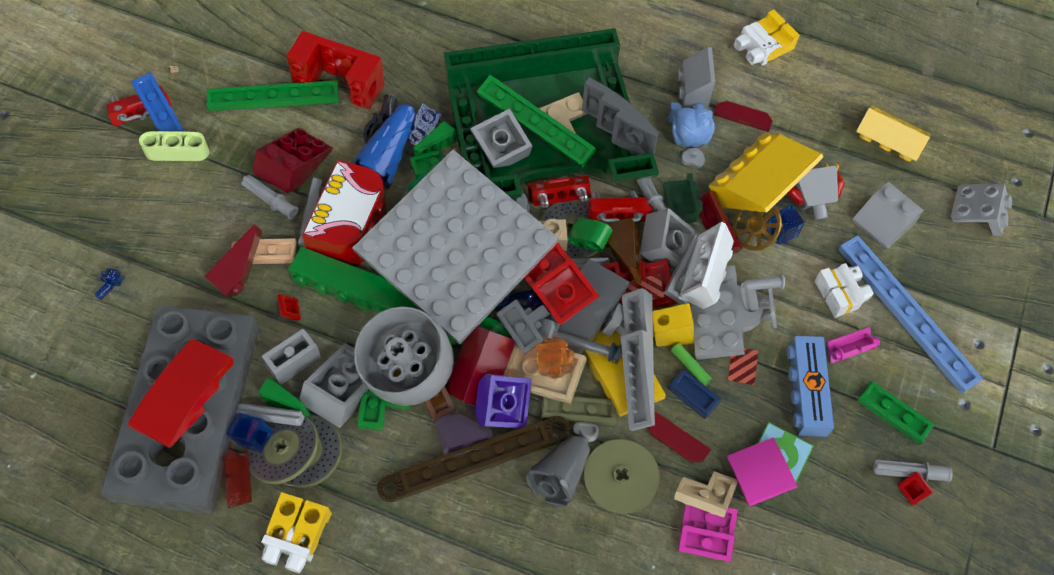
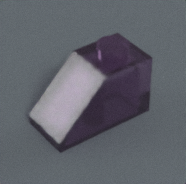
M447 414L435 421L443 455L492 438L490 429L460 414L454 416L453 414Z

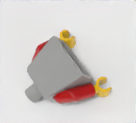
M826 163L823 168L811 169L786 194L801 210L812 208L814 220L828 218L826 206L838 201L845 185L838 171L839 165L829 166Z

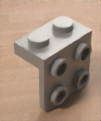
M1005 184L959 185L951 219L953 222H988L992 236H1002L1004 227L1008 226L1007 210L1012 207V197L1008 196Z

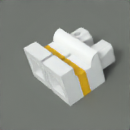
M845 263L837 269L820 270L815 279V283L823 298H826L825 301L834 318L859 309L862 303L869 300L873 295L869 285L859 287L857 281H860L863 277L859 266L848 267Z

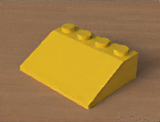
M764 133L757 138V141L752 146L746 148L738 159L732 161L724 172L718 174L709 185V188L716 193L722 208L768 212L823 158V155L781 134Z

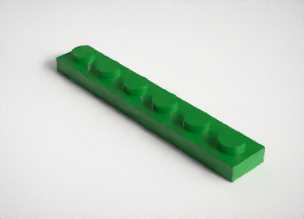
M489 75L477 90V94L500 111L504 112L510 109L520 125L583 168L595 153L596 148L492 75Z
M337 80L207 89L206 106L209 112L339 103V85Z

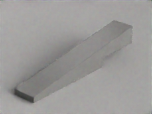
M643 288L622 295L625 335L621 336L629 430L631 431L655 425L652 294Z

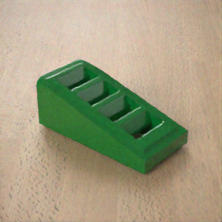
M445 121L441 122L413 147L414 156L432 151L440 152L456 142V130Z
M270 378L265 380L258 393L266 405L275 408L298 410L305 417H310V413L300 400Z

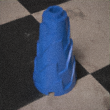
M408 104L398 105L390 117L385 120L351 162L352 164L370 168L377 172L385 185V190L389 189L393 183L398 164L402 158L404 146L416 117L413 107Z

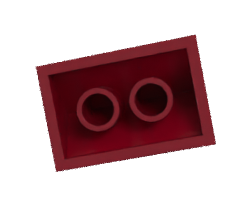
M477 326L464 340L446 388L448 394L462 402L476 405L480 379L485 374L504 376L516 344L514 339Z

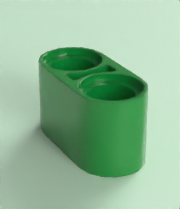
M576 218L567 235L569 243L576 247L601 252L613 230L609 225L601 221Z

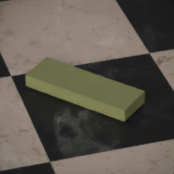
M543 396L541 420L553 418V416H561L568 420V422L573 423L588 422L595 425L615 426L617 410L610 399L573 396L572 402L569 404Z

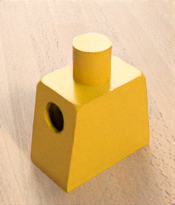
M690 303L653 311V337H655L656 346H673L678 343L681 345L694 344V324Z

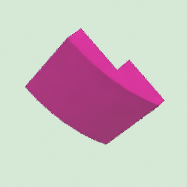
M774 437L727 456L749 507L797 488L793 475Z
M685 504L678 551L731 562L738 510L728 508L723 518Z

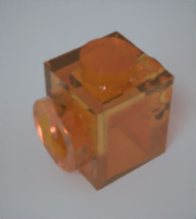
M550 338L544 340L543 344H537V368L542 376L560 378L564 374H572L571 365H575L574 350H570L566 340Z

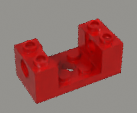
M305 31L300 33L286 55L293 83L317 82L323 71L331 75H338L347 79V84L351 91L349 95L350 101L357 107L371 109L385 85L380 56Z

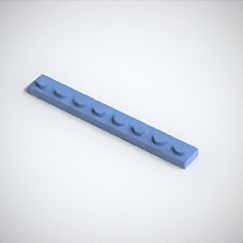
M858 235L840 245L838 251L852 267L859 266L862 271V279L871 287L874 293L961 394L983 380L982 376Z

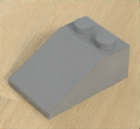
M346 343L303 383L299 399L306 408L339 428L354 414L361 404L363 394L369 391L356 369L354 362L355 348Z

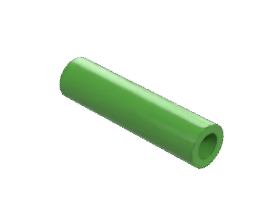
M680 343L671 349V352L700 383L705 386L712 380L709 374Z

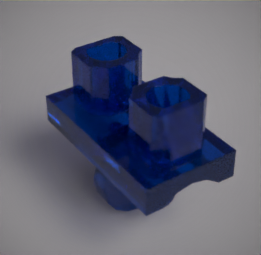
M422 103L411 126V132L407 140L417 145L436 127L442 114Z

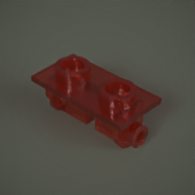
M228 451L225 453V457H223L227 488L225 499H227L228 508L252 502L249 453L236 455L235 451Z

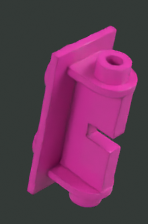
M870 327L827 341L830 363L844 361L846 358L865 351L875 350L880 345L878 337L871 336Z

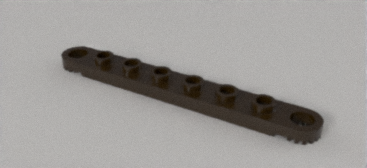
M553 416V418L533 423L399 470V472L386 475L379 480L377 485L378 494L383 501L395 502L564 442L569 437L570 424L564 417ZM555 424H560L564 427L565 431L562 435H555L550 428ZM387 483H395L398 486L396 493L391 495L384 493L383 488Z

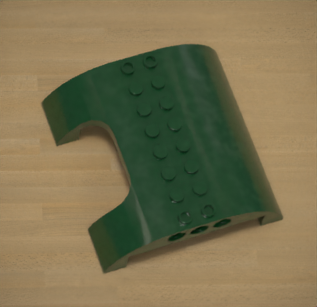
M612 28L444 52L448 92L460 156L512 199L522 197L520 185L526 181L570 173H592L601 177L608 184L656 177L659 174V170L653 153L636 155L612 143L613 134L597 127V118L589 114L570 121L575 133L596 148L595 153L583 168L522 125H520L532 144L529 156L512 165L493 168L470 130L472 127L502 113V111L477 94V90L489 75H492L538 108L578 92L583 100L584 85L589 77L610 88L630 103L618 64L620 42L616 29Z

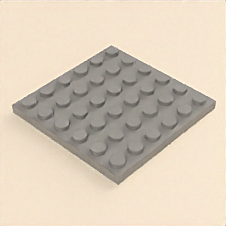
M452 150L353 247V250L421 311L435 319L444 331L458 344H461L559 242V238L456 151Z

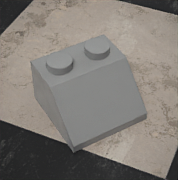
M707 47L683 60L681 69L677 70V82L681 83L678 89V98L682 99L683 108H693V105L697 103L703 104L704 108L709 106L715 85L712 47Z
M510 109L470 129L493 168L512 165L529 156L532 144Z
M888 181L868 200L852 221L887 250L915 225L924 210Z
M669 208L647 214L640 254L651 263L668 259L670 267L676 268L691 237L695 235V230Z

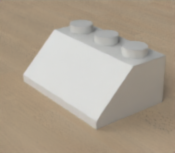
M720 222L698 235L680 292V298L702 309L718 301L720 285L727 274L725 270L726 265L733 254L731 249L734 240L725 223Z

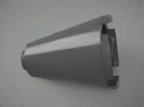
M570 436L534 465L526 476L531 490L536 495L539 493L543 494L546 497L544 501L556 507L567 506L574 497L590 453L587 441L580 436Z

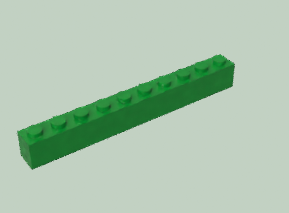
M304 247L299 249L288 268L291 280L296 285L313 288L314 291L321 295L328 294L334 296L338 301L352 303L363 311L370 310L380 313L395 307H411L420 310L385 278ZM486 317L478 325L512 338L504 324L500 321ZM447 334L449 341L452 345L458 344L451 336Z

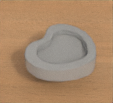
M691 148L683 153L681 161L686 166L691 165L699 169L703 167L705 157L698 148Z
M577 422L574 424L573 431L587 442H591L597 439L599 428L592 423Z

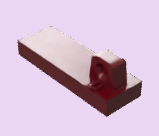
M708 191L695 203L706 230L720 222L725 223L734 240L731 250H733V254L738 253L743 247L738 237L735 236L716 193Z

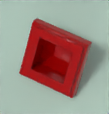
M278 294L279 315L300 321L301 315L298 299Z
M918 471L897 485L912 506H915L934 493Z

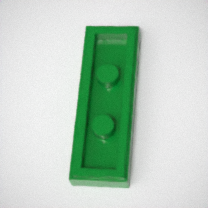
M873 381L868 384L857 399V402L918 445L923 443L935 425Z

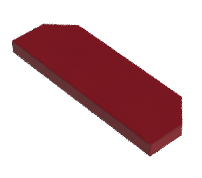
M727 100L718 103L714 112V116L766 132L770 131L773 122L766 112Z
M655 411V425L648 427L650 435L690 463L704 462L712 449Z

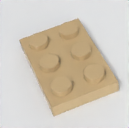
M515 344L504 376L532 379L530 393L571 404L587 359L585 355L543 344L538 345L527 354H523L519 346Z

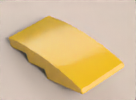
M600 330L593 342L610 347L614 342L616 343L615 346L618 344L619 347L622 335L618 334L615 330L612 336L609 337L602 333L603 330ZM584 349L583 354L596 381H600L607 398H611L619 416L628 414L623 356L615 364V361H607L608 356ZM654 374V403L665 399L666 395Z

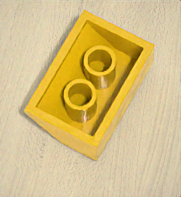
M875 106L869 107L856 131L860 133L859 137L863 140L879 142L880 148L891 152L893 149L900 153V158L909 162L912 159L917 161L931 136L930 133Z

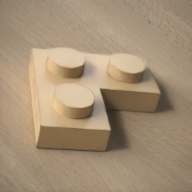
M579 92L539 108L574 133L575 131L570 121L587 114L582 111L583 100Z
M715 471L708 486L683 477L674 499L724 518L738 480Z

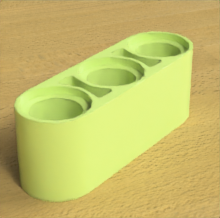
M150 131L143 133L139 138V144L145 156L153 161H202L209 155L206 140L199 132Z

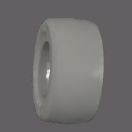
M395 307L378 313L362 328L354 349L356 369L366 387L379 398L402 406L420 404L439 393L449 379L454 362L451 343L441 325L427 313L411 307ZM413 338V340L410 342L405 341V339ZM419 347H425L423 354H417ZM387 356H388L390 359H389V362L386 364V360H387ZM414 364H419L418 371L412 372L411 367ZM396 369H401L400 376L394 377L393 372Z

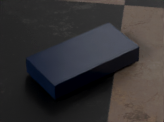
M684 369L667 387L668 390L704 419L721 402L718 396Z

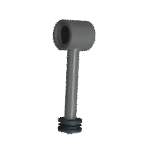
M544 318L540 321L542 327L538 331L545 339L541 343L543 345L553 347L554 343L559 341L608 356L607 361H615V364L622 357V345L618 347V344L615 346L616 343L613 342L611 347L559 332L560 325L552 320Z

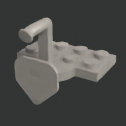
M735 265L726 266L727 274L720 285L718 301L704 309L691 303L696 359L745 355L743 332L752 330L761 321L772 320L773 329L777 328L772 288L784 289V275H780V277L750 279L742 283L741 286H738ZM768 289L769 297H761L756 290Z

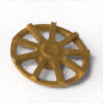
M775 206L771 208L772 211L765 217H762L763 212L755 215L753 211L748 210L751 216L748 220L739 217L744 210L738 211L733 222L735 236L738 237L750 232L744 243L738 237L743 248L752 251H762L777 241L776 239L780 234L783 224L779 210ZM776 215L777 223H766L771 217ZM737 221L745 223L746 228L737 231ZM766 228H776L774 235L771 236L766 231ZM761 234H764L769 241L762 244ZM756 235L757 246H749L751 240Z

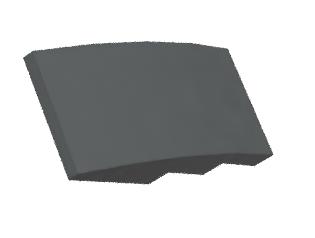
M589 77L584 85L582 111L597 118V127L613 134L612 143L636 155L654 154L659 132L628 101L610 88Z
M589 259L580 271L600 297L559 327V332L593 341L602 324L607 323L630 282ZM550 313L547 319L557 322ZM556 341L553 346L554 348L581 355L584 351L582 348Z

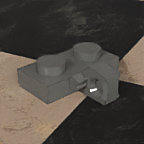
M515 300L497 313V316L523 354H527L545 341L538 331L542 327L540 321L550 314L545 306L542 305L535 311H532L530 307L524 310L519 301Z

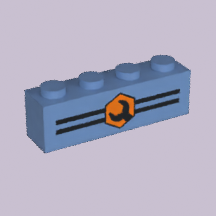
M795 336L791 344L787 346V358L791 359L789 380L793 381L791 403L795 404L796 411L793 414V425L797 427L798 436L828 437L834 429L824 337Z

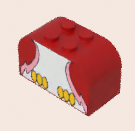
M337 160L302 234L306 249L354 267L363 263L365 260L353 250V247L387 214L384 187L380 175L370 168Z

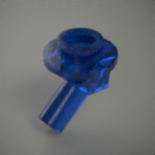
M106 268V271L100 272L101 281L105 282V284L94 293L98 299L102 300L115 286H121L122 280L125 279L124 276L120 275L121 271Z

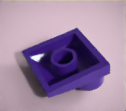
M485 374L479 381L475 416L479 425L510 428L525 427L532 379Z

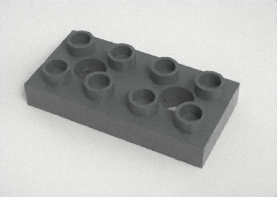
M162 305L157 306L101 494L110 502L212 515L237 419L235 410L237 405L241 403L259 332L254 316ZM191 339H195L233 357L234 365L218 381L220 388L204 403L205 412L175 442L184 444L185 452L183 457L174 460L167 467H162L157 464V457L165 445L129 428L128 422L159 375Z

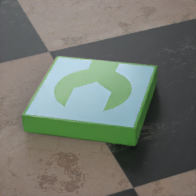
M768 422L758 443L774 437L795 482H797L814 445Z

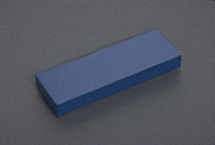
M151 72L131 81L158 131L184 132Z

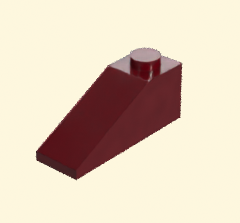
M255 224L204 276L229 298L233 295L235 297L244 290V284L248 280L262 234V230Z

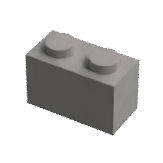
M301 329L261 356L266 368L279 385H282L321 358L317 345L304 329Z

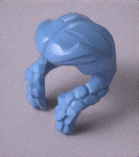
M672 102L666 120L672 123V135L675 143L686 148H697L707 145L715 131V124L712 119L713 112L704 109L703 104L697 103L693 105V108H681V104Z

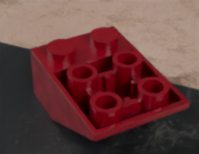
M297 128L257 149L252 173L284 192L290 193L309 178L332 152L333 147L310 135L305 130Z

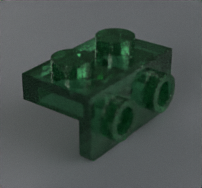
M687 173L686 180L663 182L662 187L666 207L686 223L697 222L699 213H702L703 206L702 201L698 200L697 197L698 182L694 181L693 174Z

